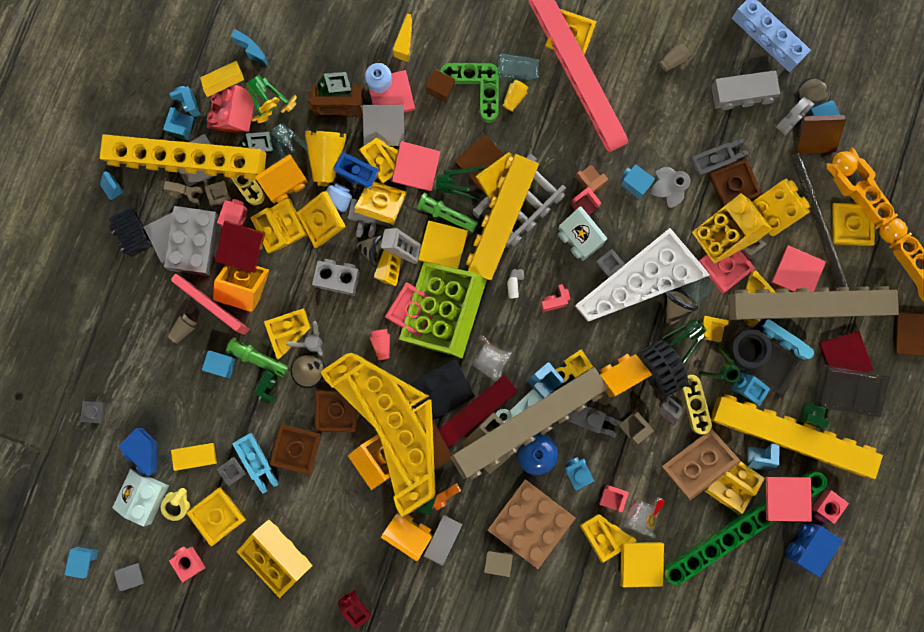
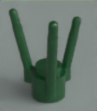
M473 167L455 171L445 170L444 175L438 174L436 190L478 201L479 197L461 192H469L470 189L455 185V178L451 176L482 171L486 167Z
M697 318L691 319L683 326L661 338L664 341L684 330L682 335L669 344L671 347L687 336L691 340L696 338L681 360L683 365L698 344L706 337L704 333L707 329Z
M716 344V348L726 360V364L721 366L718 374L699 371V375L719 380L724 379L731 383L740 381L739 368L734 366V361L729 358L723 348Z

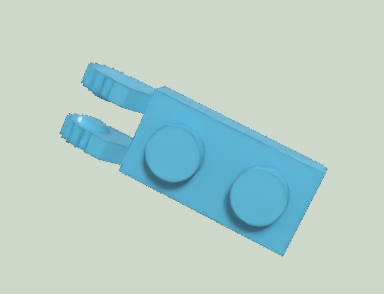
M770 319L763 320L758 325V328L763 330L762 333L768 338H775L780 342L779 345L786 350L792 349L795 357L801 360L813 357L814 351L810 346Z
M252 433L232 443L251 479L255 481L262 493L267 492V487L260 478L265 473L271 485L274 487L279 485L274 473L271 471L272 468Z

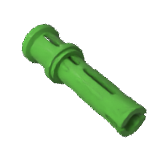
M427 193L423 194L417 206L418 210L422 209L431 213L434 218L441 217L471 231V233H474L478 221L445 206L443 201H437L428 197ZM426 203L433 205L434 208L426 205ZM450 214L453 215V216H455V217H457V218H460V219L466 221V223H463V222H461V221H459V220H457V219L451 217Z
M235 337L231 339L225 352L227 355L232 354L241 358V361L244 363L249 361L284 378L289 368L288 365L255 351L252 345L247 346L238 342Z

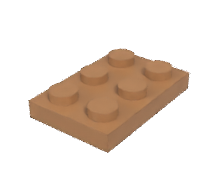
M711 429L664 464L662 468L690 501L737 466L740 460Z

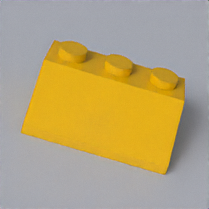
M267 520L252 533L237 551L242 559L279 598L312 567L308 559L295 548L294 544L270 520Z

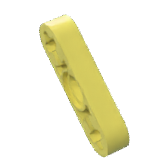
M225 157L222 158V165L225 163ZM240 161L239 168H242L244 164ZM237 175V178H231L251 205H259L264 201V192L255 180L248 179L246 184H239L238 177L240 175ZM249 187H251L254 190V192L258 193V198L256 200L254 198H251L252 194L248 190Z
M688 375V379L690 378L692 382L695 381L693 392L699 393V395H693L688 398V394L692 393L691 388L684 387L681 389L690 425L695 433L706 434L711 430L712 423L701 381L695 375ZM695 398L701 402V408L697 411L693 410L690 406L691 401ZM704 412V415L700 416L701 421L706 422L703 431L701 428L696 427V424L699 423V418L693 417V414Z

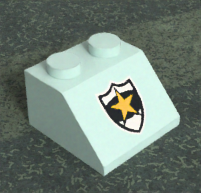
M581 206L558 227V235L564 243L568 242L572 247L571 252L577 259L581 258L582 261L602 247L607 240V237Z
M130 469L112 508L124 518L143 527L151 525L169 485Z

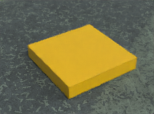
M560 9L580 49L585 55L597 21ZM549 37L545 47L553 49V43Z
M234 61L200 77L203 91L209 97L243 81L244 77L238 62Z
M509 152L476 176L490 201L493 195H498L500 189L497 188L500 177H505L508 171L505 168L509 156L513 157Z
M374 182L371 189L364 187L354 212L394 225L407 192Z
M327 191L321 192L296 212L315 248L323 245L346 227Z
M832 204L831 244L874 245L875 225L868 220L858 204Z
M428 220L418 261L458 269L468 230Z
M222 487L216 489L186 513L211 547L246 521Z
M622 543L621 586H663L664 543Z

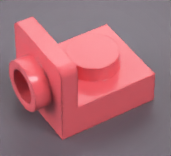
M563 284L557 287L558 298L556 295L544 298L545 301H542L540 304L542 312L567 306L570 295L568 289H564Z

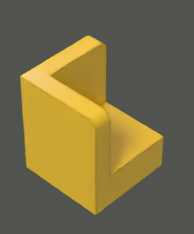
M709 316L701 317L699 321L707 329L704 333L706 336L704 340L721 342L724 327L728 325L729 321Z

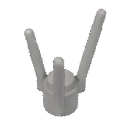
M313 321L314 334L308 336L305 342H287L286 345L307 348L309 351L318 352V355L321 356L323 354L321 349L323 342L319 338L320 333L318 332L317 322Z

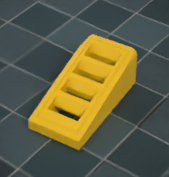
M408 13L405 16L393 47L394 57L406 62L409 61L412 35V17Z
M384 250L374 278L385 284L396 286L401 258Z

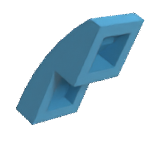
M234 29L231 37L235 44L246 48L245 52L249 59L267 67L269 63L261 49L249 37Z

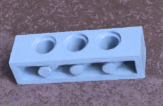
M746 0L732 17L744 31L789 72L811 51L757 0Z

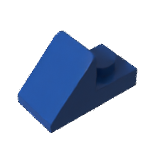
M342 152L333 169L351 183H358L368 189L372 188L380 172L379 169Z

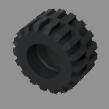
M659 340L638 352V358L652 374L646 379L652 388L663 398L669 397L689 384L688 375L682 361L673 348L665 341Z

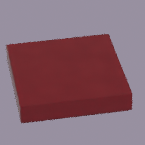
M224 221L215 261L255 273L265 233Z
M860 330L818 343L832 383L874 370Z

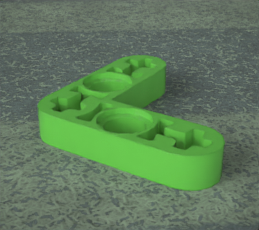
M447 63L443 65L440 71L442 73H447L449 69L452 70V73H458V69H461V78H458V74L451 75L455 79V84H480L481 119L486 123L496 121L499 104L498 68L490 63ZM478 69H481V78H478ZM465 70H474L475 76L473 78H466L464 76ZM488 70H491L493 73L492 78H488L486 74ZM486 89H493L495 92L494 97H485L484 91ZM487 103H491V111L495 112L491 117H487V114L484 113L487 112Z

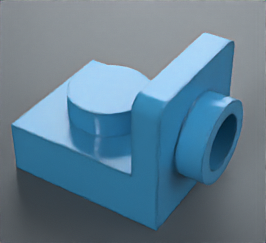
M188 86L177 87L173 92L169 93L176 103L181 101L184 110L193 117L201 115L194 92Z
M740 373L741 380L736 381L731 390L743 395L753 404L760 406L770 388L755 376Z
M575 457L566 462L568 466L564 467V470L575 491L594 482L583 458L579 460L578 457Z

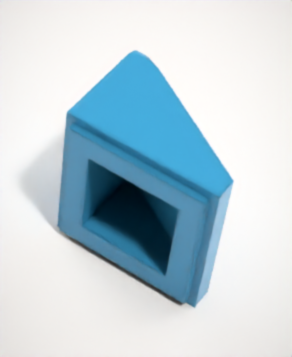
M105 171L100 184L108 198L113 200L122 194L123 190L114 176Z

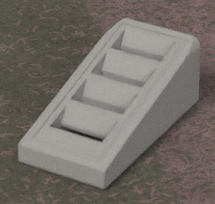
M393 228L385 229L381 248L413 264H417L421 244L399 229Z

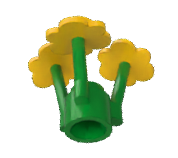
M258 75L246 83L249 88L247 91L258 112L257 116L252 117V122L257 120L258 123H265L269 119L268 116L277 108L276 104L280 100L285 103L280 110L282 113L285 110L291 111L296 105V95L287 100L268 82L266 77L262 79ZM266 87L270 89L277 97L273 98L272 100H268V98L264 94V92L267 91ZM259 95L265 102L261 107L256 98Z

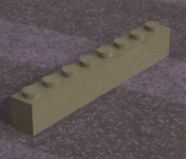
M889 286L876 287V290H869V287H856V291H849V287L836 288V291H829V288H816V292H809V288H798L796 292H789V289H776V293H769L768 289L755 290L756 293H748V290H735V294L728 295L729 320L899 315L898 290H889Z
M594 367L453 454L450 458L462 478L470 477L472 480L482 474L480 469L488 466L491 468L500 462L498 458L505 454L508 457L518 451L516 447L521 443L526 446L535 440L534 435L541 432L543 435L553 429L551 424L556 421L560 424L570 418V412L575 410L578 413L586 408V402L592 399L595 402L604 396L602 392L607 390L608 387Z

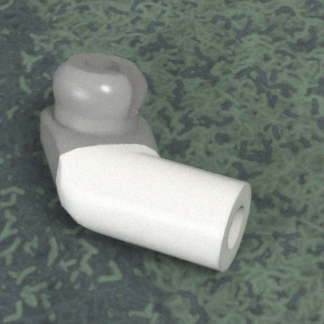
M513 269L507 281L509 298L519 297L517 280L524 279V271L522 269Z

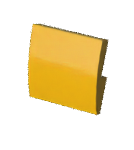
M285 199L272 208H265L250 217L256 230L265 233L263 245L269 254L308 235L296 214L291 199Z
M740 461L737 466L707 487L705 492L738 515H742L751 498L757 494L765 478Z

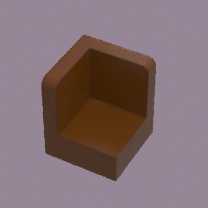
M434 69L425 86L426 93L447 103L449 93L455 84V79Z

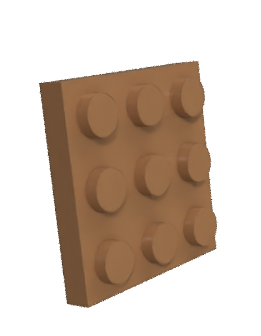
M524 479L487 530L539 569L576 518Z

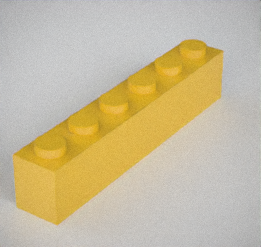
M515 153L513 157L509 156L505 168L508 169L506 176L500 177L497 188L500 189L497 196L493 195L489 205L492 208L489 216L485 215L481 224L484 227L481 235L477 234L473 246H476L474 254L470 253L467 258L468 272L477 273L483 278L492 280L539 163Z

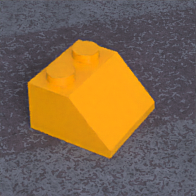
M290 154L255 176L274 204L276 202L279 204L288 199V195L293 191L295 193L301 191L308 182Z
M225 265L214 281L213 300L253 312L261 298L269 269L257 266L256 272L252 273Z
M626 354L618 359L619 364L614 367L609 364L600 369V376L608 387L605 391L609 398L617 396L652 375L636 354L631 357L629 354Z
M379 434L360 445L348 455L371 490L390 478Z
M397 512L381 538L415 561H418L433 536L430 533L431 529L422 523L420 525L412 521L414 518L409 514L401 517L399 512Z

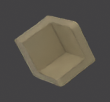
M637 411L633 412L620 424V428L637 445L654 431Z
M488 551L484 573L510 577L513 554L509 552L498 553Z

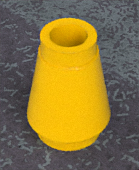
M518 80L510 83L502 106L513 112L514 108L528 94V86Z

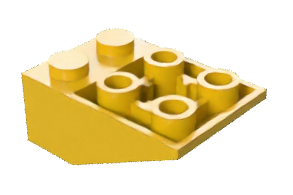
M740 193L692 233L715 264L756 243L769 233L772 228L751 200Z

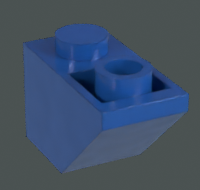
M136 428L118 447L122 450L121 454L128 461L132 460L137 465L136 469L144 476H153L157 473V442L143 428Z

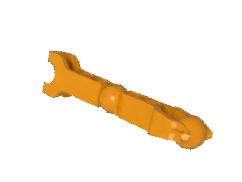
M850 148L849 152L837 153L831 163L825 164L826 169L834 176L833 180L844 196H850L861 207L860 209L868 220L876 225L875 228H880L881 238L891 244L889 247L893 248L895 257L916 284L919 297L924 302V248L916 238L911 237V232L907 234L908 228L906 223L901 219L895 218L898 214H894L893 206L877 186L874 180L875 172L867 162L859 158L856 150ZM857 170L863 181L853 186L846 177L852 175ZM866 194H869L871 196L872 201H869L866 198ZM878 210L883 212L884 218L879 216ZM903 244L908 246L909 252L904 250ZM916 261L921 264V269L916 266Z

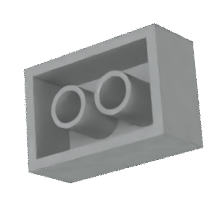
M174 206L164 267L169 271L210 276L219 215L213 211Z

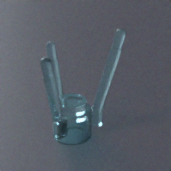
M280 124L272 130L273 142L277 146L281 159L285 158L281 144L287 145L291 152H295L290 143L292 141L291 137L308 151L307 144L294 133L292 128L288 129L285 124Z

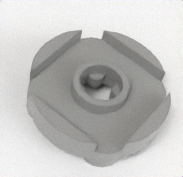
M803 97L776 128L786 136L794 125L812 108L814 103L808 98Z

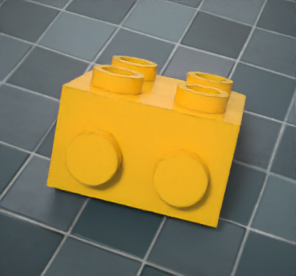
M788 179L781 181L752 201L772 228L769 232L771 236L777 235L811 212L809 210V202L804 197L801 198L796 192L798 188L792 180L788 181Z

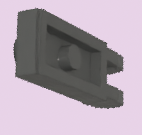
M744 140L728 142L691 157L690 161L697 177L749 156L748 150L736 155L732 151V149L742 146Z
M588 406L578 413L575 410L570 412V418L565 420L598 434L602 433L616 438L617 434L612 430L602 428L604 420L615 426H620L621 421L606 416L607 414Z

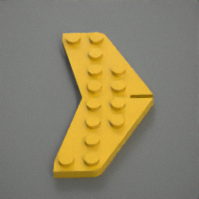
M354 353L345 354L323 369L321 374L325 381L365 417L379 434L395 493V505L401 517H405L431 500L435 495L431 400H427L415 409L413 408L429 396Z

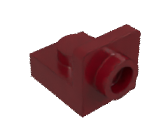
M355 590L344 594L338 601L340 613L354 630L372 618L371 612L359 599Z

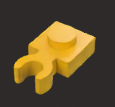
M581 349L564 360L567 365L565 368L559 367L555 370L558 373L560 371L565 373L563 379L566 382L571 374L577 378L593 366Z

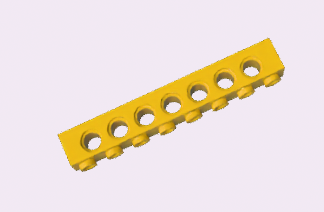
M102 134L100 159L106 161L107 165L114 167L126 164V167L139 169L140 165L158 171V168L161 167L165 168V171L178 172V169L185 170V173L197 174V171H202L205 175L217 176V173H223L225 177L237 178V175H243L245 179L256 180L255 176L265 170L266 152L253 148ZM127 148V153L123 156V151ZM146 150V156L142 158V153ZM166 152V157L161 160V155ZM185 154V160L180 162L181 156ZM205 155L204 163L200 164V158ZM225 157V163L219 166L220 159ZM245 159L244 166L239 168V162Z

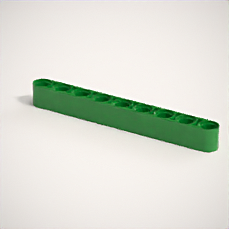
M806 472L799 477L812 478L815 476L817 478L816 486L813 487L811 485V498L824 490L827 485L826 477L819 472ZM766 499L668 563L664 567L663 577L673 585H680L776 522L766 520ZM763 510L765 512V519L760 522L758 514ZM746 522L748 524V530L745 533H742L740 530V526L742 523ZM730 534L731 540L725 545L723 543V536ZM712 545L713 553L710 556H706V547ZM695 557V566L689 568L687 565L688 559ZM672 569H678V577L675 579H670L669 577Z

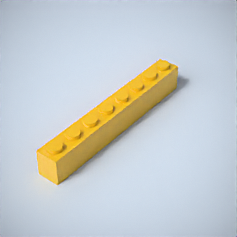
M725 394L724 397H717L710 417L712 422L769 443L777 444L780 447L862 477L876 479L883 455L876 453L877 449L864 445L862 448L856 445V441L848 438L840 440L836 438L835 433L829 431L821 433L816 431L817 427L804 423L803 426L796 423V419L784 416V418L777 417V413L769 409H764V411L756 409L757 405L745 401L742 404L736 402L737 398Z

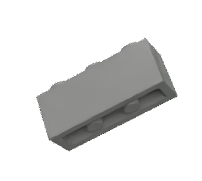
M776 71L715 79L711 85L715 109L729 110L738 105L749 107L759 102L770 104L780 95Z

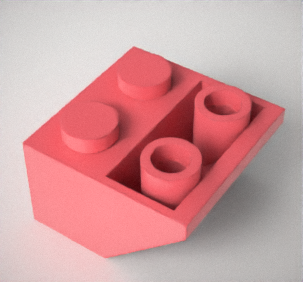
M233 85L211 95L212 103L210 112L207 115V129L235 134L249 132L254 103L247 89Z

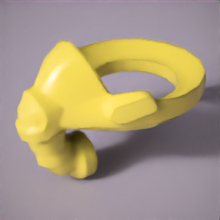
M180 488L177 492H169L165 495L160 507L163 516L167 519L178 521L189 510L190 503L187 501V491L185 488ZM170 502L174 506L179 505L181 508L180 514L177 516L168 514L166 504Z

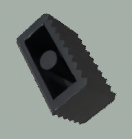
M132 207L109 218L111 223L109 228L114 236H118L120 241L118 247L123 254L126 253L133 257L153 247L137 211Z

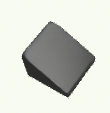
M139 563L114 571L119 592L144 584Z

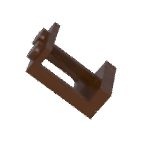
M311 84V92L307 93V100L316 117H363L365 97L361 85H353L352 97H320L316 85ZM321 107H343V108H321Z

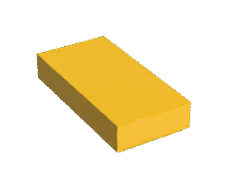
M214 443L171 450L174 471L217 464Z

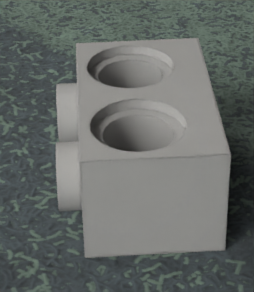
M324 259L323 262L317 261L312 285L315 288L355 296L360 271L355 269V265L344 263L341 266L336 265V261ZM331 270V277L329 279H323V271ZM345 274H351L352 280L347 284L342 283V277Z

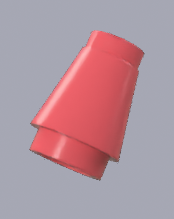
M387 329L371 331L370 340L377 359L390 358V334H388Z

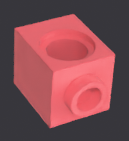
M232 199L231 202L225 200L217 224L223 227L224 221H229L243 226L249 210L239 200Z
M824 489L811 507V511L815 513L814 517L823 524H826V522L835 524L849 503L832 490ZM827 503H830L831 511L827 514L825 506Z
M193 546L188 549L185 547L180 548L173 553L175 557L169 560L182 583L206 568ZM184 557H187L191 562L189 568H186L182 563Z

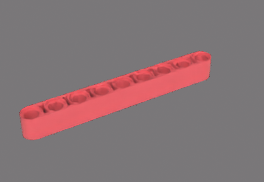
M528 0L547 38H551L553 50L606 150L610 153L628 144V138L556 1Z

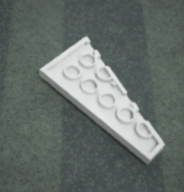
M669 228L576 304L575 307L589 322L669 290L700 280L710 274Z

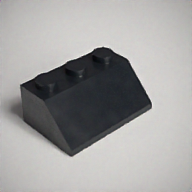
M455 359L409 384L429 396L413 408L415 409L427 400H431L432 421L475 397Z

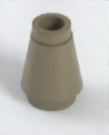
M683 43L676 44L659 64L667 72L688 61L687 58L691 54Z
M186 312L183 315H179L168 335L169 339L179 343L196 328L195 325L198 321Z

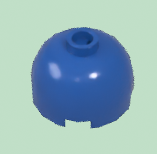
M536 434L534 435V441L526 446L522 444L517 449V461L525 472L532 475H543L555 467L558 460V449L550 437Z

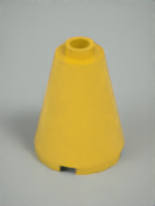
M305 131L313 181L317 182V186L329 187L330 183H334L336 172L333 169L343 152L346 134L317 131V133H312L311 135V131Z

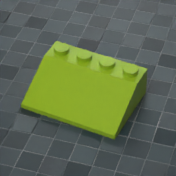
M423 262L416 284L417 293L414 291L411 302H414L409 306V316H406L404 322L406 328H402L399 340L463 358L487 280L477 273ZM418 290L423 291L431 297L425 298L419 295ZM417 302L421 306V313L418 317L411 318L410 315L415 316L419 313L418 305L414 304ZM429 314L434 315L432 319L428 318ZM427 320L428 326L425 330H421V327ZM407 325L413 328L414 330L423 333L422 336L419 338L418 336L409 332L407 330Z

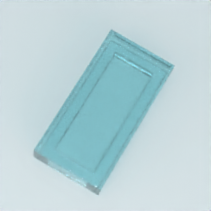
M502 53L498 56V75L534 81L538 79L539 59Z

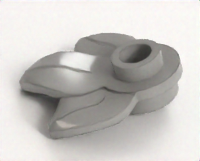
M669 167L657 170L656 175L660 180L654 184L651 194L657 197H666L669 208L677 206L684 199V191L690 186V176L684 171L676 172ZM679 177L684 179V183L682 185H678L676 183V180Z

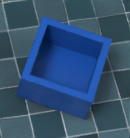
M806 522L798 529L796 540L788 545L786 549L787 554L784 558L805 572L821 577L843 540L820 525Z

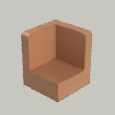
M592 165L583 171L580 170L575 176L584 189L589 187L593 193L606 185L609 180L604 173L599 175Z

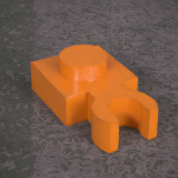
M456 483L436 495L437 497L433 505L436 511L447 505L446 500L461 491L458 484Z

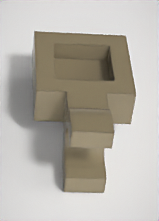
M165 181L163 189L169 193L170 197L181 199L182 196L188 197L192 203L200 205V201L194 199L193 196L195 193H203L202 188H191L186 185Z

